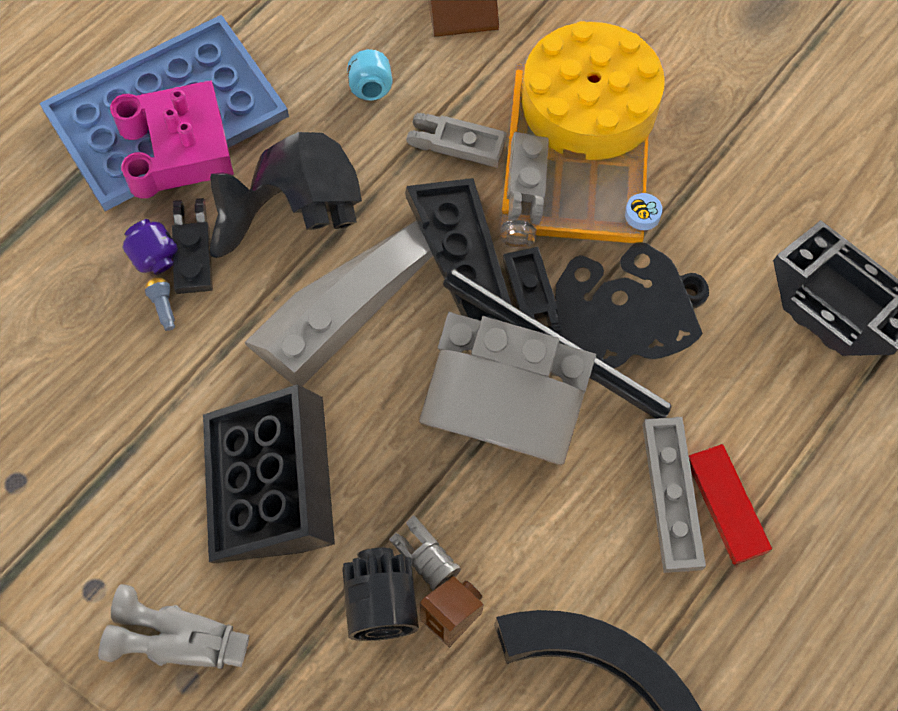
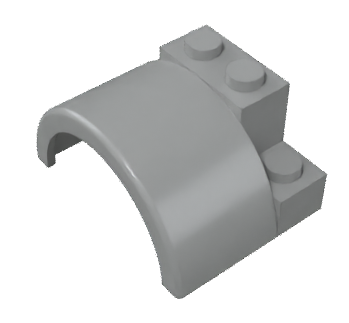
M448 312L438 345L440 352L419 422L426 426L450 431L534 456L554 464L563 465L596 354L560 344L558 337L482 316V320L479 321ZM471 350L472 355L462 353V351ZM549 374L561 377L563 382L549 378Z

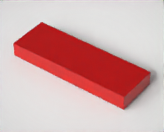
M720 444L689 455L691 473L733 565L769 553L772 550L770 542L724 445Z

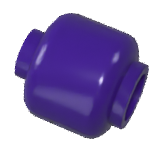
M144 219L127 229L124 234L126 238L123 241L122 248L139 272L148 273L153 271L155 275H159L173 266L171 259L177 252L178 247L163 224Z

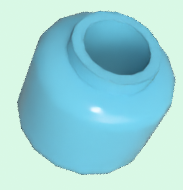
M369 49L359 51L351 57L347 67L348 83L351 92L356 97L369 101L381 99L387 95L393 81L388 58L377 50Z

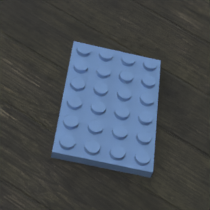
M222 15L39 103L104 211L134 197L121 170L123 160L135 152L146 153L151 158L154 157L149 129L142 138L137 140H128L120 135L110 111V105L117 96L122 94L137 96L212 80L228 148L289 117L287 107Z

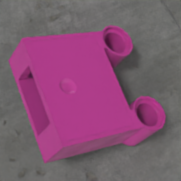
M212 80L137 96L122 94L112 101L110 111L117 129L123 138L137 140L142 138L148 129L150 132L154 157L151 158L146 153L135 152L128 155L121 164V170L127 185L135 197L141 199L150 198L158 191L209 181L211 173L224 172L234 175Z

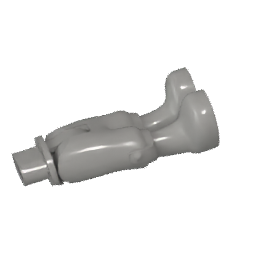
M120 584L112 601V621L124 625L153 628L159 631L160 634L147 636L128 631L123 627L107 625L101 637L98 657L100 660L113 662L124 654L145 653L148 659L159 666L173 663L188 666L217 667L218 669H223L224 664L242 667L250 635L234 632L231 625H225L197 614L182 611L177 605L165 606L159 611L150 609L138 601L137 592L132 586Z

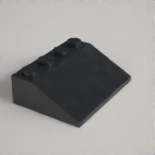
M296 384L203 414L208 556L210 563L299 554L335 545L322 396Z

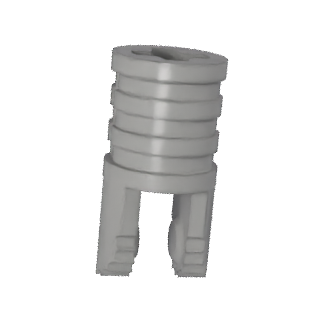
M414 515L406 523L410 531L422 543L416 551L406 538L397 533L389 539L397 550L404 554V557L411 558L412 567H415L418 574L422 575L432 591L452 577H456L461 571L460 566L453 562V559L439 546V542Z

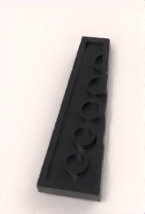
M474 178L407 186L405 191L406 199L443 278L445 279L451 270H456L511 304ZM451 292L462 316L479 321L482 320V316L495 319Z

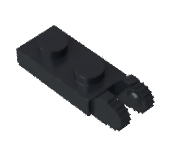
M197 198L195 200L194 209L197 223L185 224L184 216L186 213L183 201H173L175 225H172V239L178 247L177 252L173 255L174 290L176 294L213 291L210 227L207 222L204 198Z
M539 247L503 254L504 267L517 309L535 320L546 318L548 328L562 336V329L557 316L558 307Z

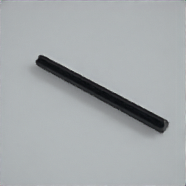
M451 270L443 281L445 288L496 320L558 337L560 344L583 350L458 271ZM595 357L590 374L592 380L655 419L668 416L672 408L670 403Z

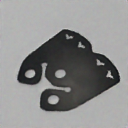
M634 243L621 257L620 264L623 271L643 280H650L652 286L649 288H645L643 284L624 277L604 282L593 295V299L586 301L584 295L589 293L604 275V269L599 262L582 255L574 257L568 263L556 284L555 299L562 336L583 350L595 353L596 358L612 368L620 367L633 355H639L647 359H658L676 354L690 347L703 334L676 266L668 256L647 243ZM639 254H645L649 257L650 263L645 268H639L634 264L635 257ZM584 267L590 271L591 275L588 280L581 282L575 278V272L577 269ZM617 291H623L627 294L628 300L623 305H616L612 301V295ZM679 331L690 333V335H684L681 340H676ZM655 339L664 344L662 347L655 345L653 348L648 347ZM606 350L617 353L616 356H608L606 359H603Z

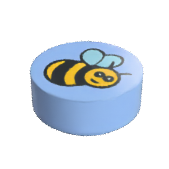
M640 193L628 200L625 218L630 226L637 230H650L658 225L662 215V205L655 196Z

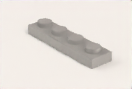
M683 418L645 419L642 426L663 572L703 570L706 567Z

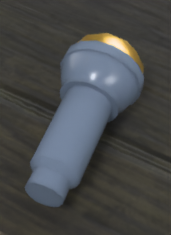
M154 277L146 283L145 294L155 304L164 330L170 331L175 328V318L169 303L171 288L166 279Z

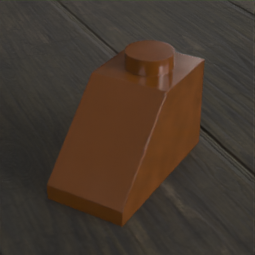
M452 577L422 599L420 602V620L450 648L482 614L484 606L480 601L482 595L470 582L465 580L461 583L455 577Z

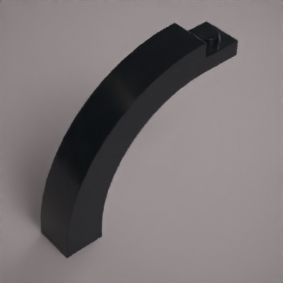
M553 610L523 611L496 617L494 626L506 664L537 657L575 659L597 666L621 679L647 703L652 711H702L688 687L660 655L642 641L618 627L582 614Z

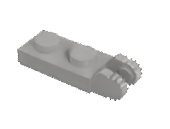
M424 113L415 114L412 123L418 130L408 132L406 138L407 143L412 147L425 151L431 149L434 152L498 168L507 140V133L505 131L443 115L438 117Z
M514 132L511 141L507 199H509L508 217L510 220L517 221L522 210L521 201L531 203L530 223L539 225L541 221L546 189L549 141L546 137Z

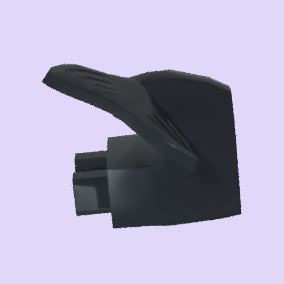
M297 132L269 147L260 155L255 167L250 190L230 174L224 172L211 173V188L218 215L212 234L210 255L214 258H220L234 251L243 240L259 209L280 192L286 195L293 213H302L306 230H316L329 225L327 212L331 214L334 229H344L357 223L354 205L362 201L356 170L341 145L320 132Z

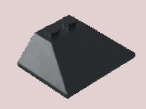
M821 220L776 255L773 263L783 310L789 313L797 324L809 329L821 339L825 346L837 351L842 356L894 355L898 351V278Z

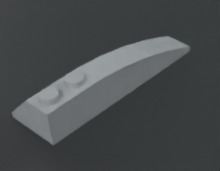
M417 220L296 292L245 341L246 346L292 385L298 384L303 386L433 256Z

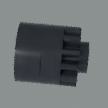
M380 547L360 551L357 554V558L353 559V562L343 564L342 572L349 639L356 641L388 640L407 636L419 630L410 557H404V554L394 556L393 549Z

